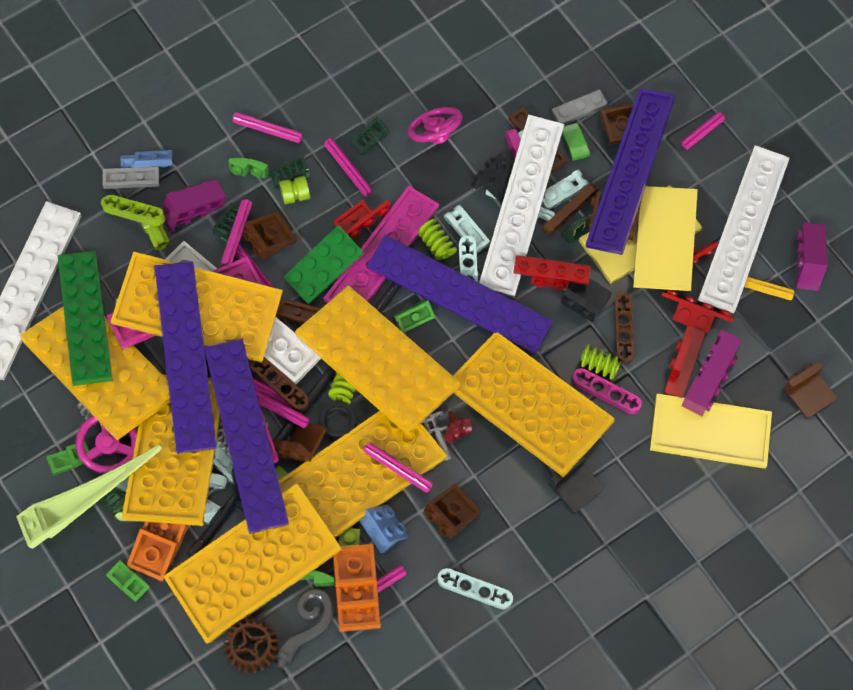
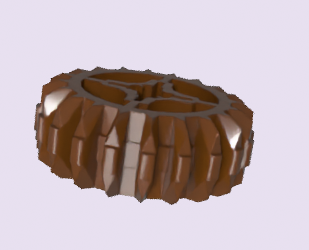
M246 618V624L243 625L240 620L238 621V628L234 625L231 626L233 633H226V636L231 639H224V644L229 646L224 647L223 651L229 653L225 656L226 660L233 659L230 662L232 667L238 664L237 671H241L245 667L244 672L248 674L249 668H252L255 674L257 673L256 667H260V670L264 671L263 664L266 663L267 666H271V662L268 659H276V655L272 652H278L279 648L273 645L278 644L279 640L276 638L272 639L277 634L275 631L270 632L272 629L271 625H267L264 628V620L258 625L257 618L253 619V623H250L249 618ZM248 631H258L264 636L252 637ZM242 634L244 642L238 646V649L234 650L235 642ZM247 638L249 639L250 642H252V643L255 642V644H254L255 654H254V652H253L252 649H251V650H250V648L247 649V647H248ZM268 641L267 650L260 657L258 650L264 645V642ZM250 654L254 661H245L238 656Z

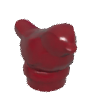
M452 411L448 412L450 423L448 430L444 434V440L453 444V441L461 439L462 435L466 436L472 433V424L470 418L463 417L459 419L454 416Z

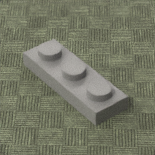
M599 89L557 106L551 110V113L556 122L565 125L607 108L608 103Z
M159 167L103 169L104 189L160 187Z

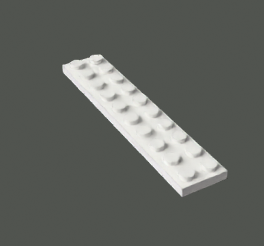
M528 115L479 282L502 295L515 298L521 277L520 274H513L516 255L527 256L564 127L562 123Z
M756 145L754 146L698 301L731 313L735 312L789 157Z
M46 201L0 296L1 380H5L23 342L20 339V334L29 329L58 268V255L65 253L82 217L79 212Z
M185 241L165 259L176 263L193 261L194 267L207 271L217 269ZM275 317L264 357L296 385L321 358L303 343L291 329Z

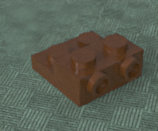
M626 103L619 107H607L601 110L599 118L610 145L621 143L634 104Z
M277 211L246 222L243 230L244 239L251 242L254 254L256 256L260 255L262 260L278 254L280 249L291 246L297 241Z
M455 483L431 500L424 509L427 520L430 522L434 521L438 525L441 535L448 536L450 539L461 532L467 524L482 512Z

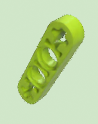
M107 195L101 200V205L106 213L151 226H159L165 222V215L161 208L115 195ZM129 206L128 209L121 210L122 208Z

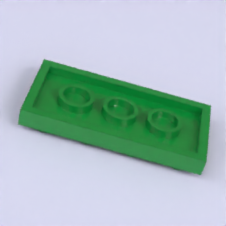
M338 225L295 265L284 278L311 305L364 252Z

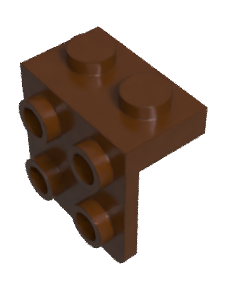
M820 362L814 365L812 363L808 364L799 375L797 373L791 375L784 387V391L805 418L812 417L836 400V395L819 375L824 368Z
M308 424L306 428L297 425L289 441L272 440L277 455L281 458L311 462L323 439L326 428L315 424Z

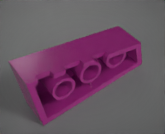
M722 329L720 330L715 344L712 345L706 361L703 362L698 376L695 377L684 398L682 407L702 417L705 411L709 412L714 404V401H712L713 396L718 397L722 386H720L721 381L726 382L730 371H728L729 367H734L738 359L735 355L742 339Z

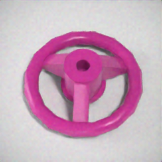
M454 107L433 109L420 115L409 125L408 136L416 142L431 141L433 144L443 143L448 140L449 134L455 131L461 124L463 115L459 109ZM442 114L454 115L446 120L443 117H434ZM423 122L424 128L427 131L422 135H418L415 133V130Z
M91 416L81 425L76 435V450L79 459L88 468L98 473H108L133 459L137 438L136 427L129 432L131 436L130 447L121 444L119 439L116 440L101 424L102 432L96 437V447L86 453L84 449V436L88 429L99 421L94 416ZM115 453L127 455L120 463L111 466L100 465L92 461L101 455L111 456Z

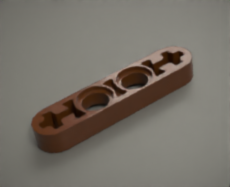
M593 183L588 184L544 225L543 231L552 236L592 199V196L594 197L597 194L599 188Z
M620 293L614 301L615 348L618 362L627 365L631 363L634 357L632 299L627 293ZM624 299V302L627 303L625 304L624 310L621 311L622 303L620 302V300ZM620 316H626L629 319V322L627 324H622L619 322L618 318ZM625 333L630 339L624 342L620 340L619 335ZM624 347H627L626 354L629 355L627 359H624L622 355Z
M264 357L262 366L265 372H263L261 367H256L255 365L258 361L250 360L252 372L286 403L298 412L307 410L309 407L308 396ZM270 373H276L278 378L275 381H269L267 376ZM285 385H289L292 388L288 394L281 392V388ZM296 395L299 400L304 399V404L297 405V401L293 396Z

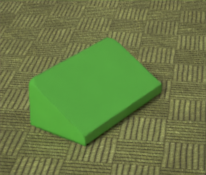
M426 299L392 315L399 330L403 333L436 318L429 301Z

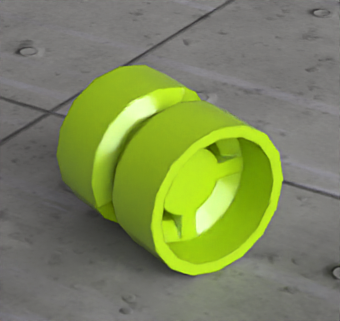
M305 176L294 178L293 182L290 179L279 181L284 205L295 203L296 199L299 201L310 199Z

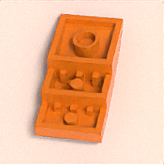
M145 521L143 528L139 530L126 566L164 581L165 578L163 576L168 573L189 525Z
M373 544L342 546L343 550L334 555L339 632L380 628Z

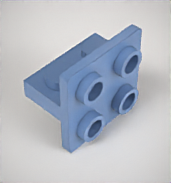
M387 504L368 508L364 511L366 516L360 520V523L380 553H385L396 542L408 537L405 527L398 521L393 509Z

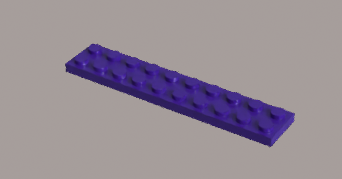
M639 88L586 241V248L623 255L675 101V94Z
M387 235L383 236L367 265V269L493 334L498 332L514 345L533 355H536L553 322L543 315Z
M189 261L154 265L176 453L217 449L194 263Z
M243 339L204 347L248 532L252 534L289 525Z

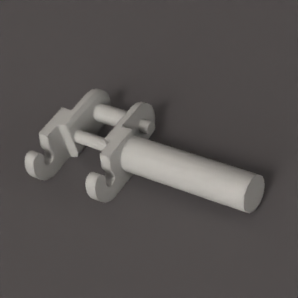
M439 411L429 415V418L425 419L421 424L425 425L430 435L435 433L438 445L447 455L445 461H448L452 457L442 434L444 430H448V426L439 428L434 420L439 415H444L443 411ZM429 422L433 423V429H430L428 424Z

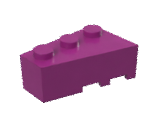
M217 180L204 181L199 185L188 186L184 190L177 192L172 191L166 196L162 210L165 215L164 223L170 233L176 231L175 227L183 223L186 225L190 224L191 219L199 215L204 217L223 207L226 195Z
M803 222L802 228L798 229L796 237L799 240L797 246L796 288L819 291L828 266L826 225Z

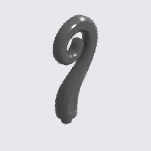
M309 589L299 597L297 611L302 618L312 620L320 613V608L317 606L310 611L306 610L305 604L310 599L321 601L323 604V614L315 625L289 637L282 644L276 655V658L279 659L276 665L278 668L284 669L286 663H291L297 649L302 644L317 637L330 624L334 614V604L329 594L324 590Z

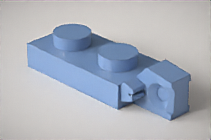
M172 150L135 152V155L121 156L122 168L167 167L173 164Z

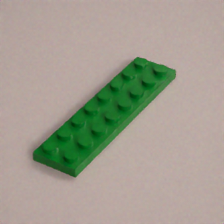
M96 251L58 255L72 385L78 386L113 381Z

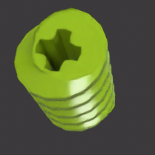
M431 219L419 229L418 235L422 237V241L426 243L437 261H441L452 256L457 251V248L453 247L450 249L453 242H447L449 236L442 237L445 231H438L441 225H434L437 220Z
M589 343L586 345L580 358L583 368L587 364H589L590 371L596 367V374L603 370V377L610 373V380L615 378L621 362L618 363V356L611 360V353L604 356V350H601L599 353H597V347L590 350Z
M336 372L334 382L328 394L333 401H341L350 405L351 401L349 399L353 398V392L356 389Z

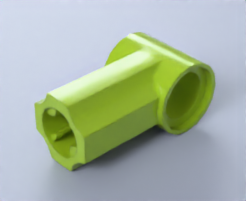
M141 223L145 233L149 235L155 250H163L170 245L163 224L151 226Z

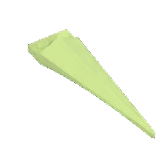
M158 445L100 477L28 507L16 516L27 545L33 549L48 537H54L162 450L163 447Z

